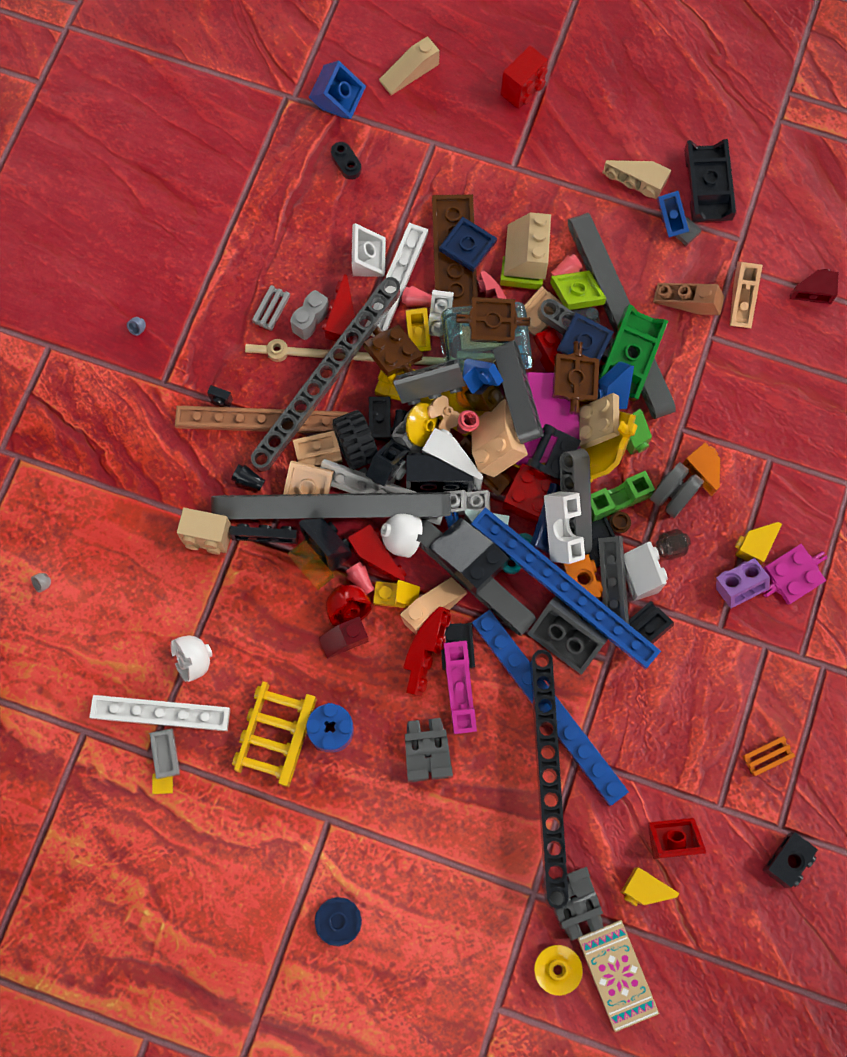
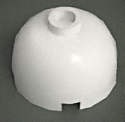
M396 514L383 524L381 528L382 540L385 548L392 554L409 558L419 547L420 542L416 540L418 534L422 535L420 517H414L409 514Z
M190 635L171 641L172 657L176 655L178 663H175V666L185 682L193 681L208 671L210 657H212V651L208 644H204L201 639Z

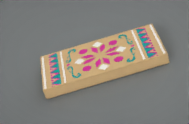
M622 920L577 938L614 1032L659 1014Z

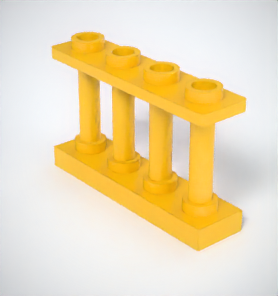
M263 681L262 685L256 688L254 694L256 704L254 708L249 710L247 716L249 725L247 730H243L239 743H242L240 753H235L232 765L235 766L234 770L238 773H241L243 766L275 775L279 779L281 786L289 788L307 733V721L314 710L317 699L309 694H306L305 699L301 700L268 691L269 684ZM267 700L298 709L297 712H300L298 721L290 722L261 713L264 701ZM261 722L291 731L290 734H293L292 742L282 744L254 735L257 723ZM250 744L283 753V756L286 757L284 766L280 765L278 767L248 758L247 754Z

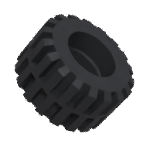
M355 410L333 419L334 433L348 466L355 470L370 464L378 450L363 414L359 410Z

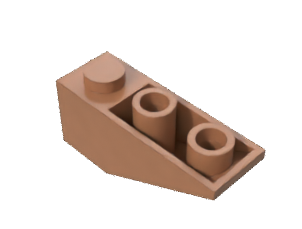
M658 283L653 302L699 315H720L724 295L718 284Z

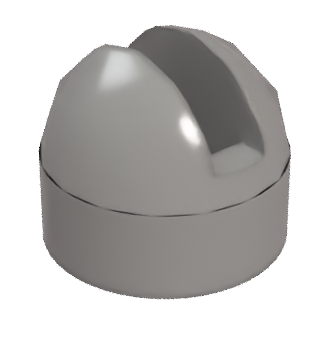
M39 573L31 577L33 587L37 592H42L51 585V579L45 573Z

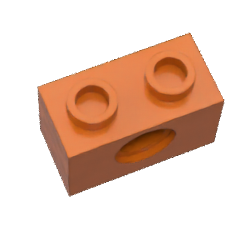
M589 554L585 555L584 560L571 564H561V569L577 583H579L577 577H586L588 584L580 585L598 600L601 598L603 588L601 582L596 580L594 574L597 572L594 560H590Z

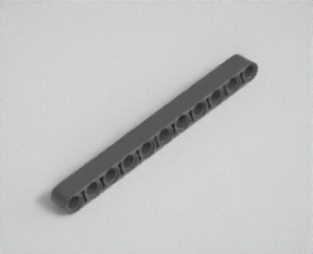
M585 213L568 219V228L587 271L590 270L606 297L605 305L602 306L616 335L623 311L630 302L591 215ZM629 347L631 358H636L638 355L637 350L634 347ZM654 358L641 394L653 419H657L674 413L676 407Z
M387 277L380 283L253 451L251 461L257 470L267 471L272 467L363 346L364 341L369 338L400 296V283L396 278ZM393 286L396 288V291L388 293L385 291V288ZM375 303H381L383 308L375 310L372 306ZM364 319L371 322L367 327H363L359 323ZM355 336L358 338V341L350 344L347 342V339ZM337 353H343L345 358L342 361H337L334 359V356ZM324 370H330L333 374L329 378H323L321 373ZM311 387L320 389L317 395H310L308 391ZM299 404L307 406L306 410L302 413L295 411L296 406ZM291 421L294 425L290 430H285L282 428L283 423ZM273 438L281 440L278 447L269 446ZM261 455L268 457L267 462L263 465L256 463L257 458Z
M451 493L211 496V513L227 516L228 519L393 517L396 514H409L414 517H438L451 515Z

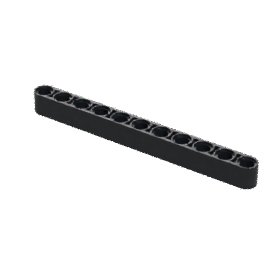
M538 650L532 656L530 667L544 892L548 907L558 910L566 906L569 895L552 655L546 650ZM542 657L546 659L547 665L540 667L536 664L535 660ZM537 681H547L549 688L540 689L537 686ZM542 702L549 704L550 711L546 713L540 711L538 704ZM548 725L552 730V734L548 736L543 735L540 732V727ZM544 748L551 749L553 758L545 759L541 754V750ZM546 771L552 772L555 776V781L552 783L546 782L543 779V773ZM546 795L554 796L557 801L556 805L553 807L547 806L544 802V797ZM547 819L556 820L558 829L550 831L546 827ZM553 842L559 846L560 852L558 855H551L548 852L547 846L549 843ZM551 867L560 869L561 877L559 880H553L549 876V869ZM557 891L562 894L563 901L560 905H555L551 902L550 896L552 892Z

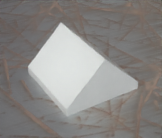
M356 223L352 227L353 276H385L386 238Z

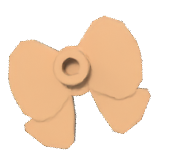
M442 395L435 398L430 406H428L427 413L430 419L439 415L443 418L438 426L439 430L445 429L450 432V429L458 424L460 414L457 411H453V408L449 406L446 396Z

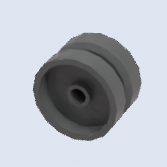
M681 462L671 472L667 473L650 498L657 506L663 505L668 498H671L672 500L666 506L665 512L673 518L681 512L704 483V480L696 474L692 475L684 483L683 480L689 473V469Z

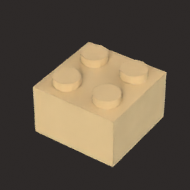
M183 508L177 534L186 548L192 550L203 548L207 549L209 553L219 555L220 552L227 553L231 538L229 535L230 526L232 525L227 516Z

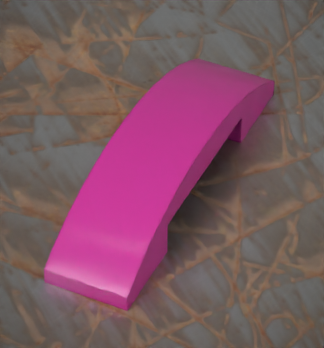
M467 641L444 643L454 734L476 732Z

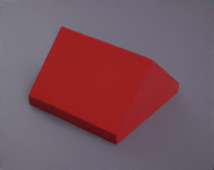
M694 818L648 822L653 859L706 853L705 845Z

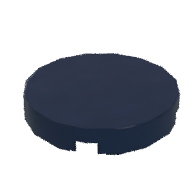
M336 897L328 899L320 906L316 912L314 923L316 932L323 941L329 945L343 946L349 944L357 937L361 930L362 918L360 910L355 903L346 898Z

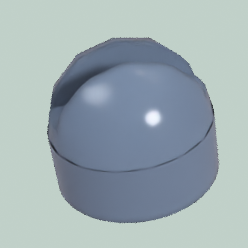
M139 317L129 320L127 328L130 333L136 336L140 335L146 328L145 320Z

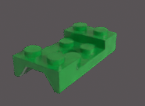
M631 304L626 306L619 321L618 331L606 362L600 370L598 381L618 362L634 366L629 401H637L668 320L656 319L642 314ZM629 347H634L637 350L638 355L636 358H631L628 355Z

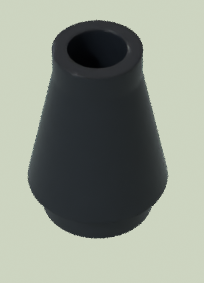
M240 464L235 469L231 480L235 481V484L257 491L261 490L265 479L261 478L249 467Z

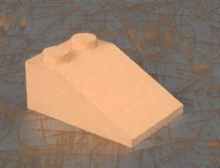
M506 399L502 400L491 412L487 411L479 416V426L472 431V455L478 471L492 477L497 476L528 455L524 444H521L517 437Z

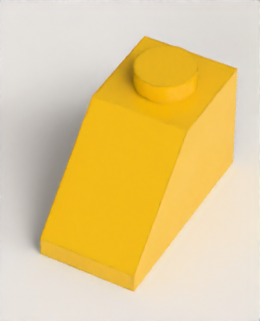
M776 522L750 530L744 537L740 536L735 545L738 548L735 556L745 561L755 558L762 565L782 524Z
M639 867L633 869L621 890V893L626 895L624 900L634 906L677 898L679 895L677 891Z

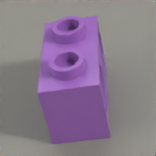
M755 558L750 561H744L738 567L730 571H724L716 577V590L730 608L768 590L770 585V576Z

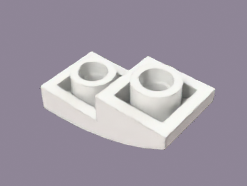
M432 291L428 322L430 335L448 338L453 292Z
M465 490L447 491L451 493L452 514L453 512H458L459 515H465L466 509L482 511L485 507L490 511V492L488 490L466 492Z

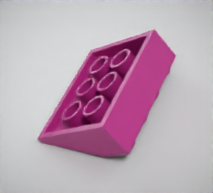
M527 372L542 429L545 424H548L579 439L580 412L577 415H574V413L570 414V401L552 398L554 373ZM551 436L540 463L547 461L557 439L556 437ZM541 437L524 444L528 455L516 462L518 466L522 463L527 465L529 458L532 459Z

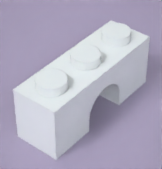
M559 491L544 495L550 560L566 564L584 560V539L574 535L569 525L570 518L581 515L579 493Z

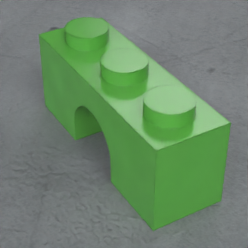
M643 471L627 478L624 483L611 490L604 488L592 493V522L651 498L655 488L647 472Z

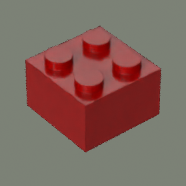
M529 45L503 71L500 95L518 109L523 104L529 103L533 94L536 91L542 90L545 86L548 59Z
M522 463L504 500L502 509L537 524L544 504V495H547L550 483H556L560 486V481Z

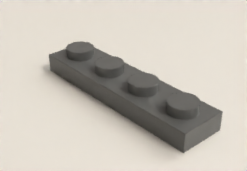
M623 537L598 538L603 604L629 624Z

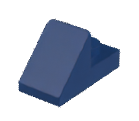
M468 358L464 361L463 379L472 394L483 384L499 386L504 381L494 363Z

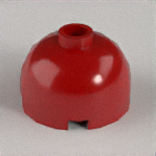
M356 585L337 586L326 602V611L334 626L359 616L363 620L371 612L372 608L370 605L371 601L366 592Z

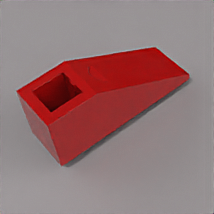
M344 274L342 281L337 283L335 291L337 296L331 300L329 318L324 319L322 330L325 331V338L336 342L355 318L348 276ZM353 336L347 339L348 343H351Z
M371 524L348 537V542L360 562L395 582H398V580L405 582L404 577L407 576L405 570L401 565L397 566L393 560L395 555L385 548L381 542V533L377 528L373 529Z

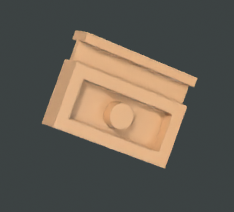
M543 286L517 313V317H530V327H523L533 336L543 332L549 326L538 317V309L541 304L547 299H553L562 304L555 296L546 291ZM544 307V312L547 315H553L551 307Z
M334 431L293 440L297 460L300 463L321 467L324 459L335 463L342 462L338 440Z

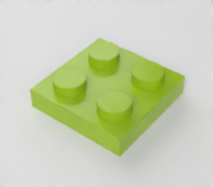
M590 270L551 277L550 283L563 306L569 310L605 305L606 297Z

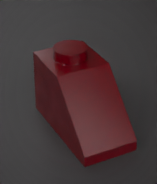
M830 269L815 271L794 288L790 294V299L832 304L838 295L839 272H833Z
M360 616L337 625L319 637L327 659L369 642Z

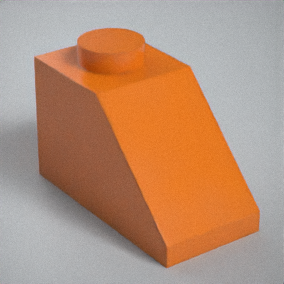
M705 442L686 458L683 465L689 469L691 475L696 474L704 480L702 487L713 496L720 488V457L716 449L708 446Z

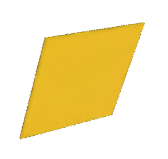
M152 774V794L173 793V776L156 779V775Z

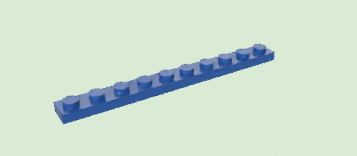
M486 507L471 523L475 529L496 544L510 559L645 670L661 652L655 645Z
M489 609L474 620L472 626L533 705L531 663ZM544 680L537 681V686L540 689L549 688ZM555 696L558 739L608 805L612 806L629 791ZM545 702L538 704L540 711L545 713L550 711L549 704Z

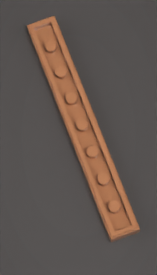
M177 406L175 427L182 429L269 432L285 409ZM295 410V411H296V412H299V413H302V412H304L305 410ZM313 411L297 433L321 434L334 431L333 419L348 412ZM286 421L283 423L282 428L290 430L294 423Z

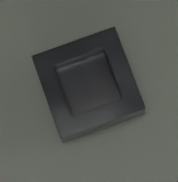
M210 385L207 393L211 402L219 407H223V405L230 407L233 401L231 392Z

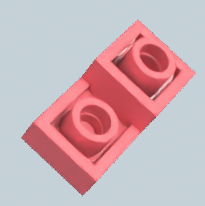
M480 272V280L477 281L479 292H483L485 298L507 299L498 283L487 272Z

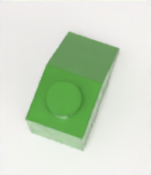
M641 409L633 413V415H636L635 424L637 429L635 435L630 436L626 448L631 455L637 451L638 453L645 451L649 447V442L652 438Z

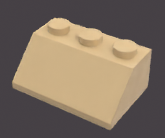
M529 213L508 224L504 276L546 279L549 260L551 214Z

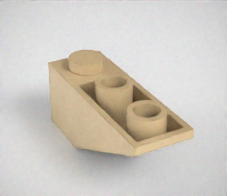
M607 160L603 169V174L609 179L617 180L625 184L626 187L634 188L645 196L656 200L667 183L671 172L670 169L653 161Z

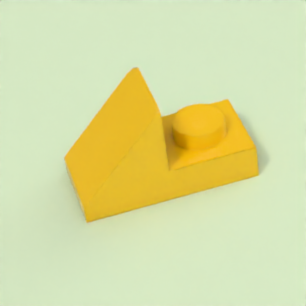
M427 308L406 310V327L409 338L420 351L431 350Z
M398 580L397 583L376 581L373 604L408 608L419 598L420 587Z

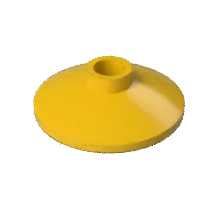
M427 403L416 404L410 410L406 420L407 436L410 442L418 447H424L434 428L438 429V417L429 418L427 411L430 405Z
M553 945L544 949L537 957L534 967L535 977L541 988L552 995L558 996L569 994L575 990L581 981L583 972L578 955L572 949L562 945ZM556 965H560L562 968L561 973L558 975L553 972V968Z

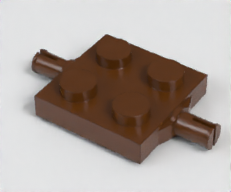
M472 297L469 315L456 314V323H469L470 342L508 343L513 340L515 341V329L517 326L530 327V317H517L515 299Z
M400 325L382 331L377 326L372 332L375 336L363 343L364 349L387 377L399 372L408 373L414 371L411 366L423 358L422 352Z
M579 341L573 342L572 354L557 353L554 359L552 398L570 401V414L574 413V415L579 414V402H593L598 398L599 359L582 355L583 343Z

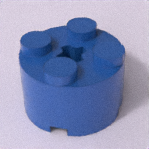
M333 703L317 707L310 714L306 725L311 742L317 749L323 752L332 753L345 749L350 744L354 733V725L350 714L343 707ZM335 724V732L328 731L326 733V725Z

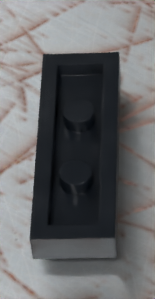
M243 523L230 526L229 535L232 540L298 544V532L293 527L282 526L280 529H273L269 525H259L257 528Z

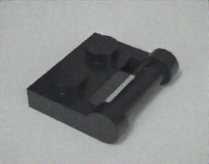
M545 424L543 427L544 436L541 437L532 459L529 458L527 465L560 481L561 454L578 449L581 440L551 425ZM551 436H554L557 439L545 465L540 463V460Z

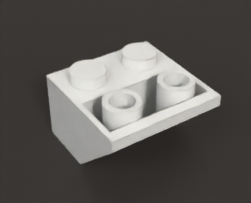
M651 541L624 554L625 577L634 601L658 594L667 584V573L664 568L660 567L658 561L660 559L659 552L656 547L652 546Z

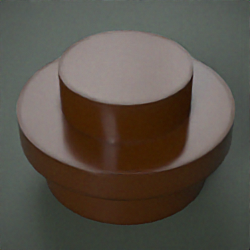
M615 512L610 517L609 524L614 532L625 533L631 526V519L624 512Z

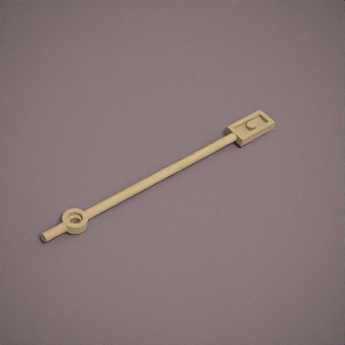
M274 339L268 345L246 344L245 346L246 353L268 354V357L275 362H281L287 356L325 358L330 351L287 347V344L281 339ZM275 347L281 348L279 351L273 350ZM357 352L352 359L374 361L367 352ZM337 353L334 356V359L345 358L343 353ZM457 353L462 371L464 369V361L467 358L490 363L496 361L494 354ZM423 356L422 360L414 364L432 366L454 359Z

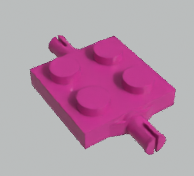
M800 544L763 567L770 576L771 582L768 589L770 591L763 596L767 598L774 592H778L789 605L824 583L826 579L820 572L818 564L828 559L827 555L823 556L826 553L821 551L812 557L804 546Z

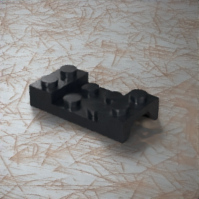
M723 139L712 146H697L692 140H687L684 152L686 167H688L692 222L733 221L736 215L728 139Z

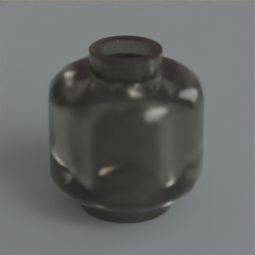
M673 529L659 535L658 541H656V548L661 557L667 560H674L688 553L691 542L686 533H683L680 529Z

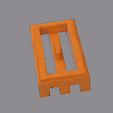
M785 736L743 756L753 777L795 757L794 753L790 750V745L785 741ZM779 743L782 745V748L751 762L750 757ZM785 751L786 756L758 770L754 768V766Z

